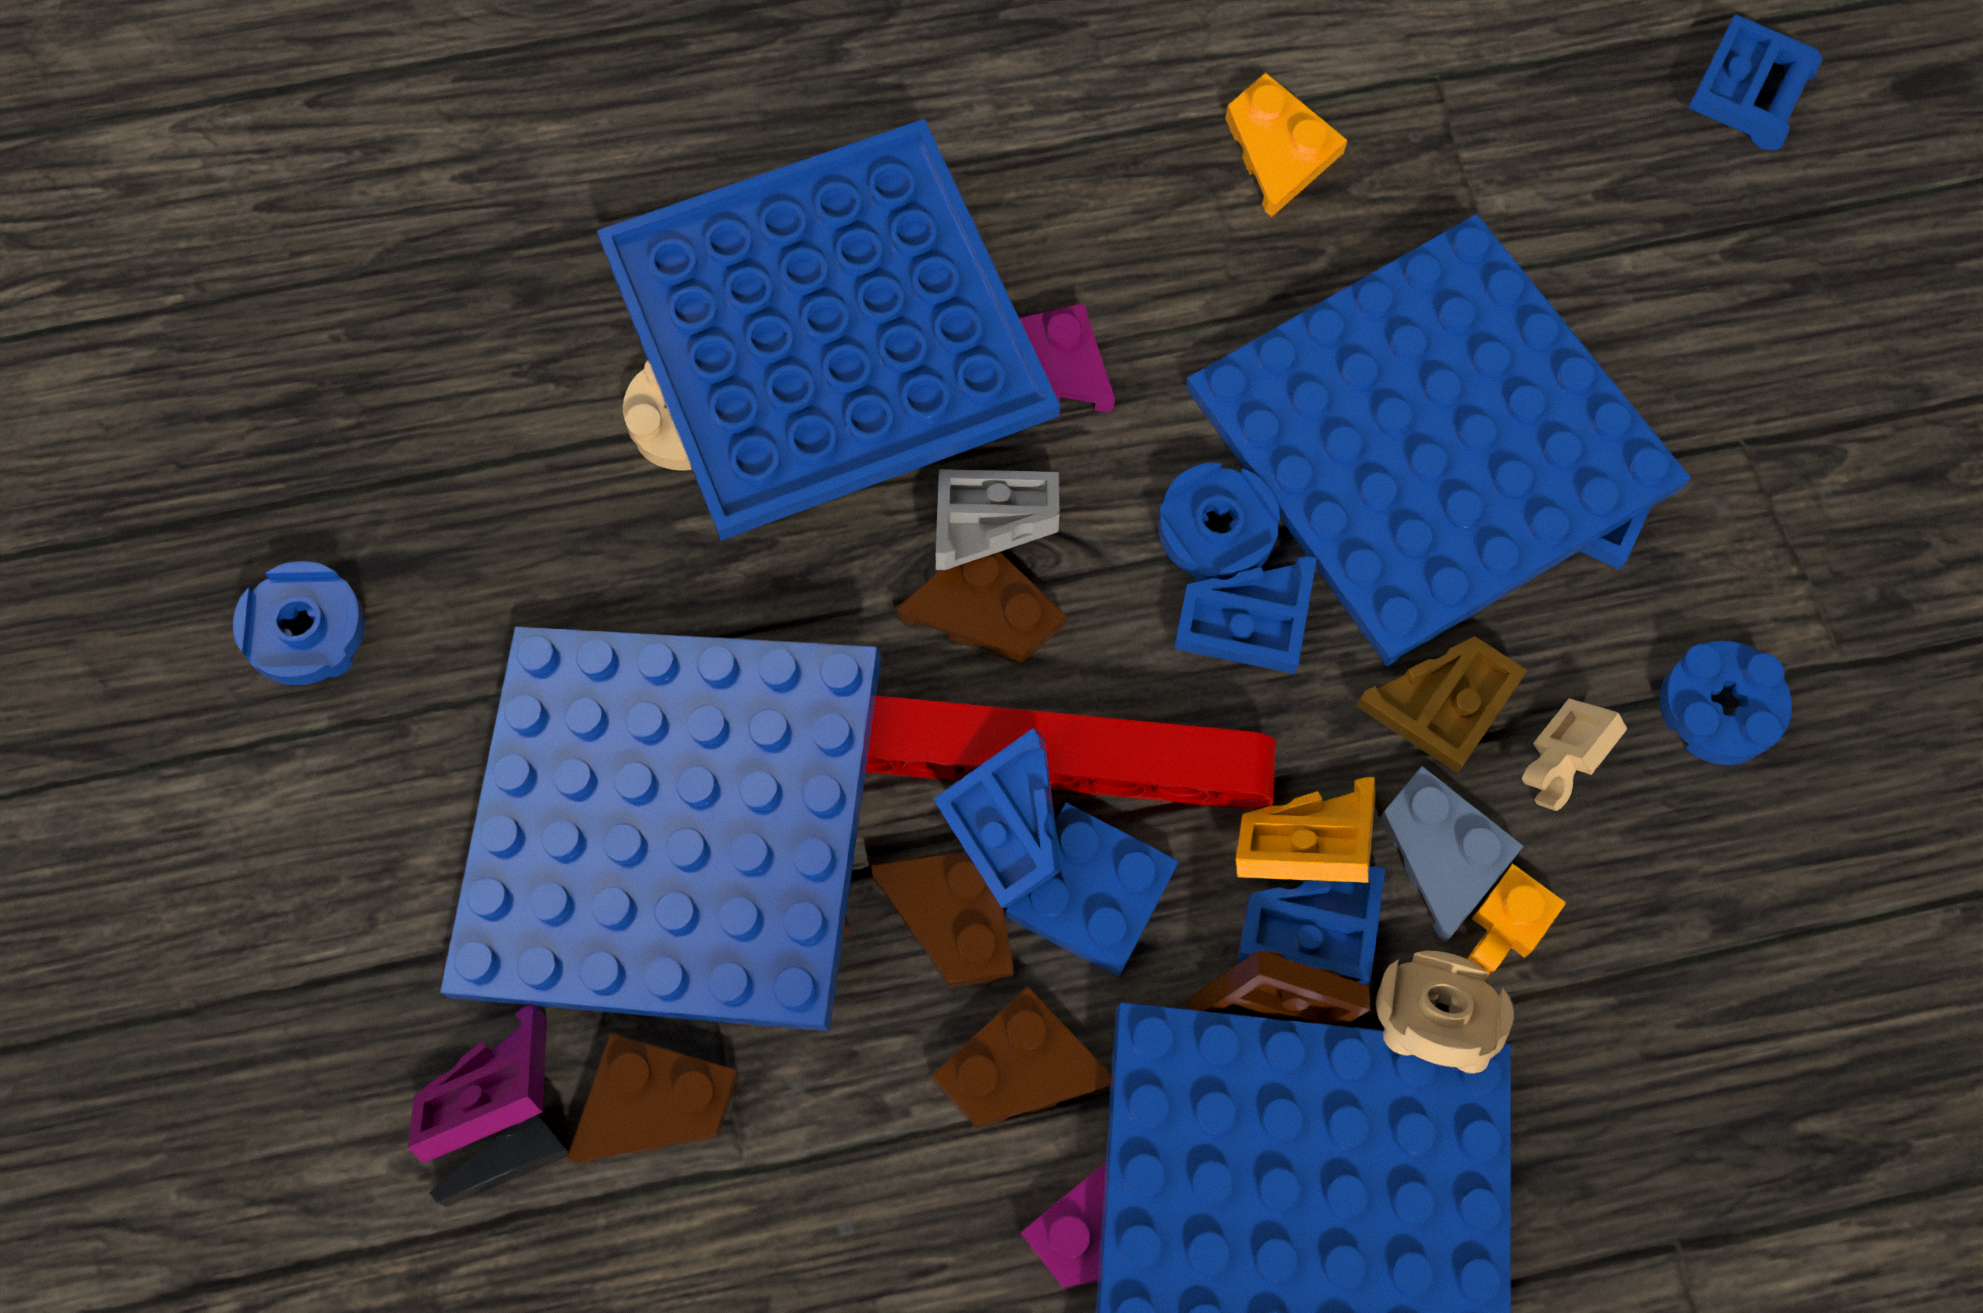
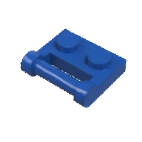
M1735 14L1688 108L1750 135L1753 143L1762 149H1780L1790 131L1788 120L1806 82L1816 76L1822 64V55L1818 50ZM1775 62L1784 66L1786 74L1769 110L1765 111L1753 104Z

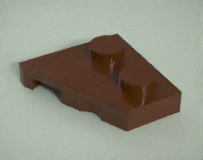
M1001 552L947 570H940L896 608L897 618L903 624L914 627L915 623L922 624L948 633L949 640L970 647H986L994 655L1019 664L1024 663L1066 624L1067 617Z
M966 851L871 866L873 882L879 890L884 892L901 916L903 924L916 942L920 943L931 958V963L949 988L1013 978L1014 970L1004 910Z
M610 1033L567 1159L573 1163L583 1165L593 1163L595 1159L627 1153L635 1155L661 1150L664 1146L679 1143L692 1144L718 1139L739 1076L738 1071Z

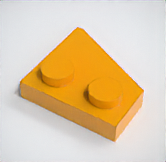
M1267 73L1263 74L1227 107L1225 119L1234 140L1242 146V159L1249 175L1255 174L1264 195L1262 205L1265 212L1271 217L1335 162L1345 151L1348 140Z
M1364 777L1354 780L1353 793L1322 801V797L1317 791L1294 798L1286 805H1270L1242 814L1236 855L1237 876L1245 878L1368 883L1375 805V777Z

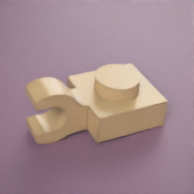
M1570 698L1566 701L1533 743L1540 757L1527 767L1522 777L1524 784L1541 789V792L1534 799L1537 805L1558 811L1566 804L1571 795L1573 776L1576 770L1590 775L1593 774L1627 730L1618 712Z

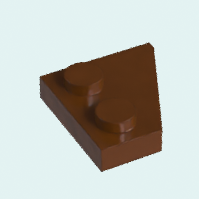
M1258 950L1187 999V1010L1213 1013H1246L1250 1017L1344 1026L1370 1010L1369 986L1343 978L1337 971L1331 969H1315L1288 960L1285 955L1279 952Z
M1027 986L931 1076V1080L966 1119L978 1129L1005 1121L1008 1117L1021 1113H1032L1057 1105L1058 1102L1095 1092L1096 1094L1106 1091L1111 1087L1112 1075Z

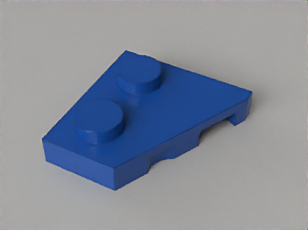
M1306 556L1297 558L1295 565L1263 572L1262 567L1238 572L1234 577L1227 580L1212 578L1187 584L1174 649L1295 674L1299 665L1317 558Z
M1378 866L1369 867L1368 883L1310 880L1303 882L1301 886L1295 889L1278 887L1251 893L1246 904L1237 962H1242L1258 950L1275 951L1285 955L1288 960L1315 969H1331L1337 971L1343 978L1369 985L1373 968L1385 868Z

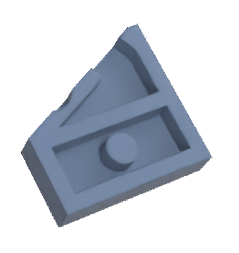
M1421 766L1379 818L1392 845L1402 853L1404 858L1403 868L1414 890L1420 889L1435 920L1432 926L1437 936L1445 943L1524 847L1423 766Z

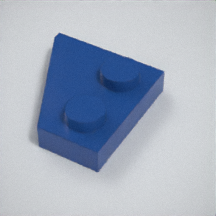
M1031 729L933 799L1001 908H1009L1061 872L1046 743L1040 730Z

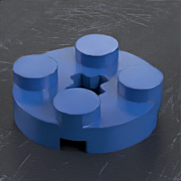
M1204 463L1181 473L1170 484L1158 516L1160 542L1172 562L1184 572L1191 574L1196 582L1212 578L1227 580L1234 577L1238 572L1259 568L1268 560L1278 537L1280 508L1271 488L1255 473L1241 468L1240 473L1232 469H1222V463ZM1214 511L1219 517L1229 514L1233 518L1228 527L1229 532L1220 534L1217 531L1212 532L1206 527L1209 520L1207 513Z
M297 561L278 565L265 573L268 579L259 583L254 591L248 587L240 597L233 617L235 642L252 667L260 675L281 684L307 685L322 681L327 677L341 676L352 666L353 655L358 650L364 635V609L348 582L340 578L332 569L323 564L309 561ZM306 610L309 618L314 621L310 629L298 636H295L291 630L285 629L286 622L296 621L298 612Z
M1712 641L1695 645L1671 669L1662 683L1660 708L1663 720L1670 732L1674 728L1676 729L1679 736L1688 743L1685 748L1694 756L1719 765L1746 763L1773 747L1781 739L1789 725L1792 700L1788 685L1784 680V667L1773 655L1759 653L1757 650L1737 642ZM1722 690L1728 691L1737 699L1739 707L1733 710L1731 716L1723 714L1722 705L1712 702L1711 695H1717Z

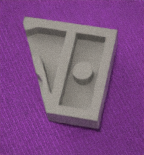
M939 469L936 570H947L1057 533L1059 531L1060 516L1059 472Z

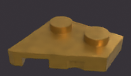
M1473 636L1450 648L1445 655L1437 659H1428L1408 669L1405 675L1379 688L1374 686L1366 690L1356 707L1458 773L1528 670L1476 636Z

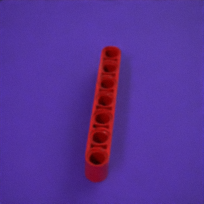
M876 696L866 772L959 781L1034 728L1040 730L1045 738L1050 784L1053 791L1239 809H1260L1274 803L1276 739L1263 733Z

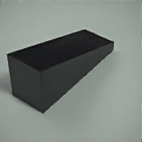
M540 1113L519 1124L507 1127L431 1190L429 1194L436 1203L447 1207L568 1157L570 1150Z

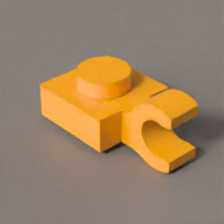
M1512 864L1471 918L1487 931L1467 959L1486 970L1488 977L1491 971L1494 972L1511 948L1525 958L1534 950L1566 902Z

